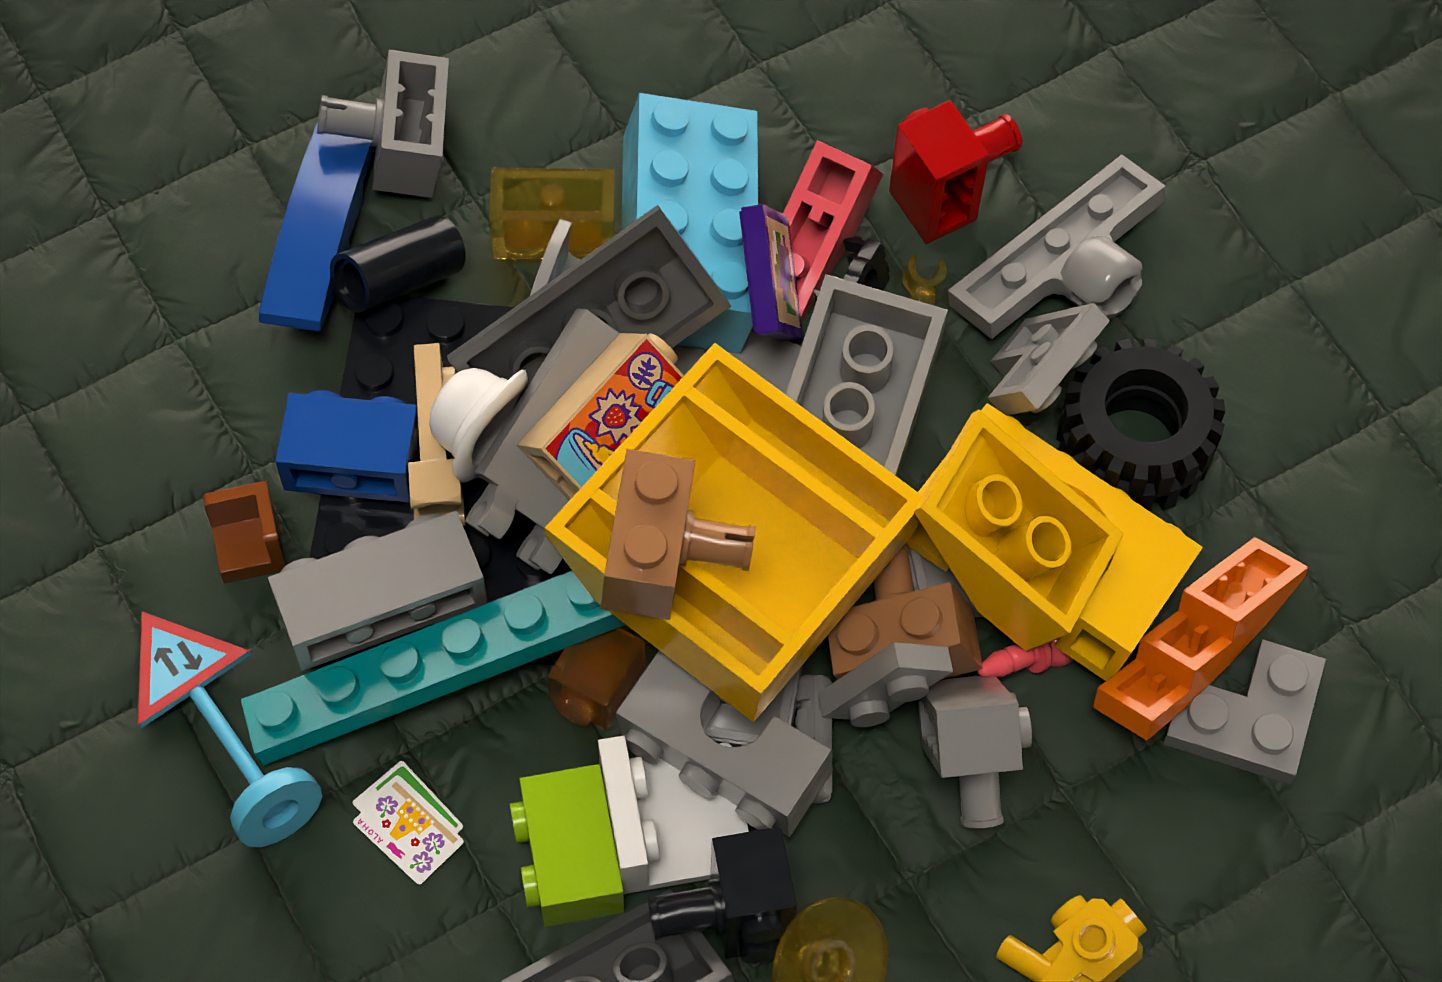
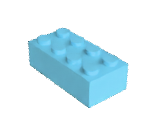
M639 93L623 137L621 231L659 205L731 305L730 308L678 345L709 349L716 343L727 352L740 353L753 327L739 211H741V207L758 205L757 111Z

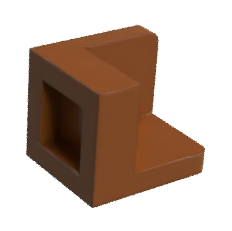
M261 481L205 493L202 496L204 508L212 528L218 566L223 583L226 584L281 572L286 566L277 516L267 482Z

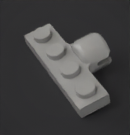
M1120 155L948 290L949 306L991 339L1040 300L1051 294L1063 295L1077 306L1095 303L1109 320L1115 318L1137 296L1142 286L1141 270L1143 269L1142 262L1117 245L1115 241L1165 202V185L1128 158Z

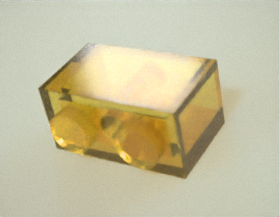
M491 168L489 224L493 259H543L559 219L572 222L569 253L579 260L616 235L615 169Z

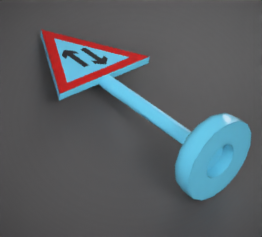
M142 612L138 702L139 728H143L190 696L250 784L235 801L230 815L233 831L240 842L248 847H265L278 843L294 834L317 811L322 799L321 787L312 775L301 768L286 767L264 775L204 688V686L251 656L250 650Z

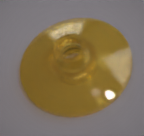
M828 897L810 904L796 915V919L790 922L785 930V934L779 941L774 956L772 982H885L888 969V945L879 919L864 904L845 897Z

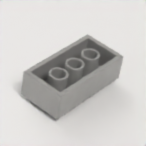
M825 274L785 395L888 471L899 477L943 338L948 310Z

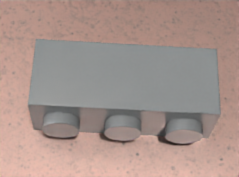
M457 510L442 516L439 514L420 516L411 521L405 529L382 537L364 536L350 542L343 551L317 560L315 558H303L286 565L280 573L268 577L276 605L301 671L488 603L484 577Z

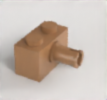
M626 449L604 574L601 609L670 620L678 566H686L687 559L742 568L744 571H749L756 526L749 525V527L697 519L693 518L694 511L688 510L696 460Z
M905 543L873 581L876 600L851 607L828 634L833 675L840 679L893 642L948 647L953 672L943 679L981 670L983 667L973 608L951 582L914 591L909 561L910 551L908 544Z

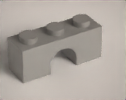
M659 650L616 712L621 735H625L627 748L636 756L642 757L643 760L655 764L660 758L680 770L681 772L678 776L681 781L698 794L712 798L716 792L736 804L735 812L752 827L761 830L781 826L782 833L790 837L833 772L832 750L776 716H773L762 734L747 745L727 747L716 743L706 734L705 730L710 719L721 705L719 696Z

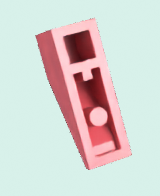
M818 140L783 212V215L789 217L801 323L815 302L813 289L820 291L825 274L831 275L845 251L843 240L855 235L883 176V173L871 164Z

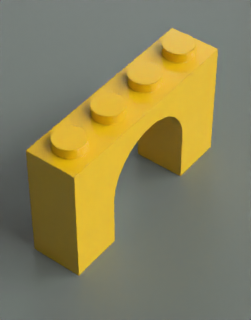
M986 403L981 410L986 416L1124 533L1070 634L1061 637L1055 645L1056 648L1107 681L1121 669L1203 547L1187 537L1178 527L1166 523L1133 501L1121 489L1112 487L1079 465L1069 454L1057 450L1024 428L1015 418L1003 414ZM942 462L935 469L932 475L928 478V480L925 482L922 488L918 491V493H920L922 496L928 488L929 484L931 483L933 477L935 476ZM919 521L915 533L906 543L915 552L947 572L949 566Z

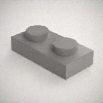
M893 642L818 693L822 718L849 719L851 725L855 727H870L884 723L890 718L891 711L905 702L925 697L929 693L930 686L953 672L948 647Z

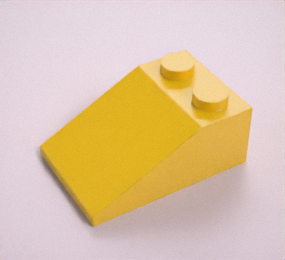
M979 409L970 415L913 511L976 610L1025 651L1070 634L1124 535L1120 529Z

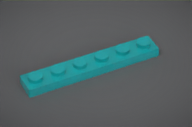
M569 571L241 699L254 754L263 766L626 624L608 610L601 609V605L592 598L574 572Z

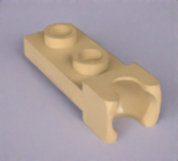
M439 343L414 345L420 461L408 462L411 509H414V519L427 514H439L442 516L457 510L462 525L465 526L463 483L453 475L454 456L432 436L429 426L432 405L441 388L456 374L453 366L443 367Z

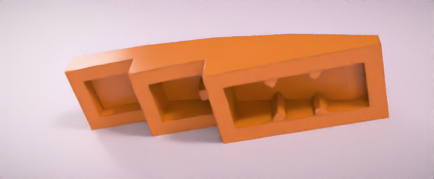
M1254 537L1183 590L1178 611L1141 638L1136 659L1097 688L1093 708L1148 741L1183 711L1197 695L1201 694L1245 649L1304 580L1308 566Z

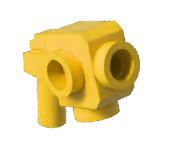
M1079 895L1066 902L1052 916L1050 922L1056 928L1053 932L1059 941L1045 953L1041 954L1009 935L1001 944L996 955L998 960L1034 982H1115L1142 959L1143 946L1138 938L1147 931V928L1121 898L1112 906H1109L1104 899L1092 898L1087 902Z

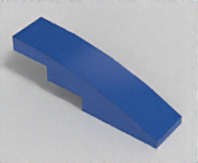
M317 122L302 160L273 253L259 309V323L321 331L335 296L330 277V263L336 254L350 249L349 237L364 202L363 182L375 154V147L370 146L371 140L325 133L323 135L317 134V126L319 124Z

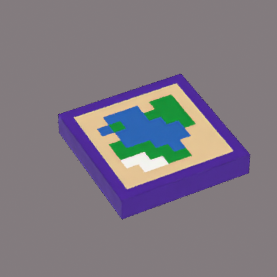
M764 204L741 207L739 215L753 330L757 335L778 341L803 339L789 217Z

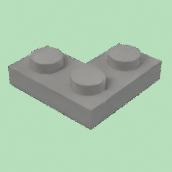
M1095 303L1025 319L990 361L1004 378L988 396V400L997 410L1005 415L1028 411L1038 413L1044 410L1059 396L1062 389L1059 383L1070 369L1081 365L1094 353L1097 348V343L1094 340L1110 320Z
M1262 639L1257 649L1245 696L1209 685L1169 722L1163 745L1291 785L1297 773L1326 659Z

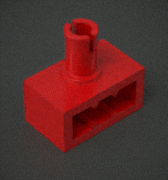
M949 100L932 109L920 108L909 114L902 123L897 125L889 192L926 245L977 220L988 163L1022 148L1023 140L1017 124L1011 116L1003 114L998 116L996 120L972 130L952 101Z

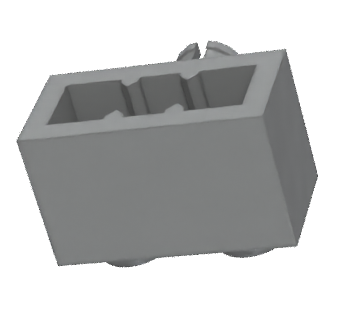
M389 49L380 97L376 99L375 104L328 98V96L321 95L317 134L323 135L325 133L371 140L370 146L375 147L372 190L432 198L443 155L449 58Z
M973 676L940 680L929 687V693L925 697L918 699L921 747L941 778L959 776L962 810L960 820L962 826L968 828H988L1000 825L1004 822L1001 812L999 772L1023 770L1022 748H1030L1032 745V729L1027 707H1019L1015 693H1010L996 676Z

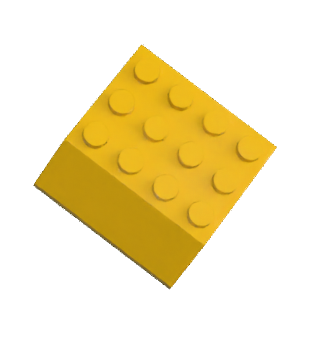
M714 343L546 525L544 534L592 598L601 605L604 574L626 449L696 460L688 510L694 511L693 518L746 527H749V525L756 526L749 571H744L742 568L687 559L686 566H678L670 620L612 610L608 611L754 723L915 533L919 520L913 511L922 495L718 344Z

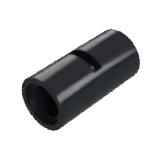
M440 215L433 216L336 254L330 263L332 286L337 297L347 309L360 313L460 272L465 264V247L459 231L450 220Z

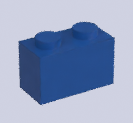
M325 390L312 391L309 394L288 393L275 461L283 490L410 503L408 462H418L420 451L417 405L406 404L400 399L388 396L376 397L372 400L343 398L339 394Z

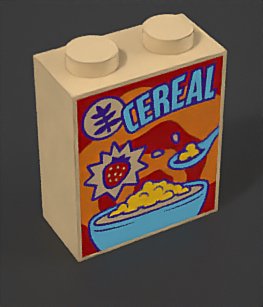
M620 333L522 438L517 446L560 492L570 500L684 377L682 372L674 365L678 361L676 353L665 341L654 334Z

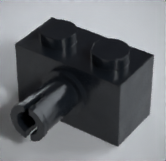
M781 826L712 838L711 878L708 880V887L660 896H648L655 941L662 940L664 937L715 928L717 935L721 936L725 959L741 956L744 963H761L773 960L782 955V949L792 947L797 901Z

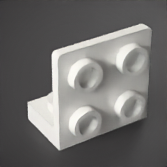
M625 735L598 740L599 763L623 894L710 879L712 838L749 832L747 822L735 812L737 805L716 792L712 798L698 794L681 781L678 776L681 772L680 770L660 758L655 764L643 760L642 757L629 758ZM719 743L723 746L732 747L729 743Z

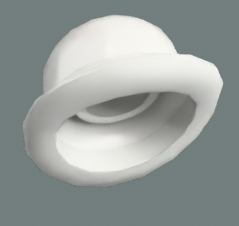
M477 368L465 369L453 375L438 393L430 411L429 426L432 436L454 456L453 475L461 483L469 482L478 477L474 471L515 408L528 382L526 370H520L507 380L499 378L486 370Z

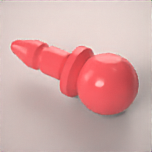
M1060 638L1028 651L1023 650L1015 643L1005 647L1003 650L1001 649L990 654L982 662L983 669L977 670V672L982 677H1004L1024 668L1033 673H1040L1049 667L1058 668L1066 666L1074 659L1055 647Z

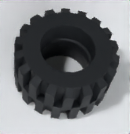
M1130 339L1117 341L1113 353L1103 346L1093 353L1090 363L1084 362L1076 369L1073 381L1069 383L1057 426L1056 440L1060 441L1058 450L1069 454L1079 465L1112 487L1124 491L1133 501L1148 511H1151L1153 503H1158L1162 510H1166L1176 505L1179 495L1187 499L1196 491L1199 481L1204 480L1225 426L1222 423L1226 412L1224 399L1216 398L1220 387L1214 376L1202 377L1205 365L1196 357L1187 362L1181 358L1183 349L1170 344L1168 351L1156 348L1157 340L1143 339L1141 347H1133ZM1126 410L1144 412L1157 418L1167 428L1171 437L1159 442L1136 441L1119 432L1113 426L1108 416Z

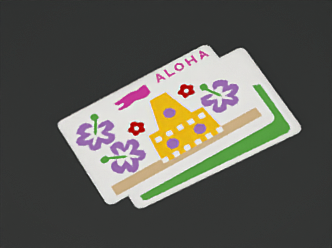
M403 761L398 762L352 802L361 812L354 819V825L419 885L438 869L464 842L457 834L463 828L462 823Z

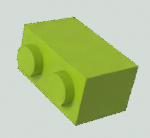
M600 764L519 778L522 801L510 803L516 843L529 841L533 865L520 867L527 908L541 906L544 927L624 913L623 887Z

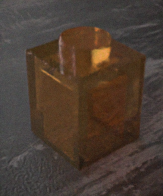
M618 627L565 648L548 675L550 701L555 703V709L562 716L576 724L587 726L592 722L608 730L616 717L617 710L633 689L646 667L645 641Z

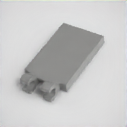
M587 309L575 310L474 471L475 474L489 484L465 519L467 524L483 535L488 536L491 534L495 538L501 539L510 527L515 510L536 523V525L521 544L516 557L535 570L539 571L541 568L549 574H552L562 560V556L544 534V528L569 500L523 453L517 444L620 334Z

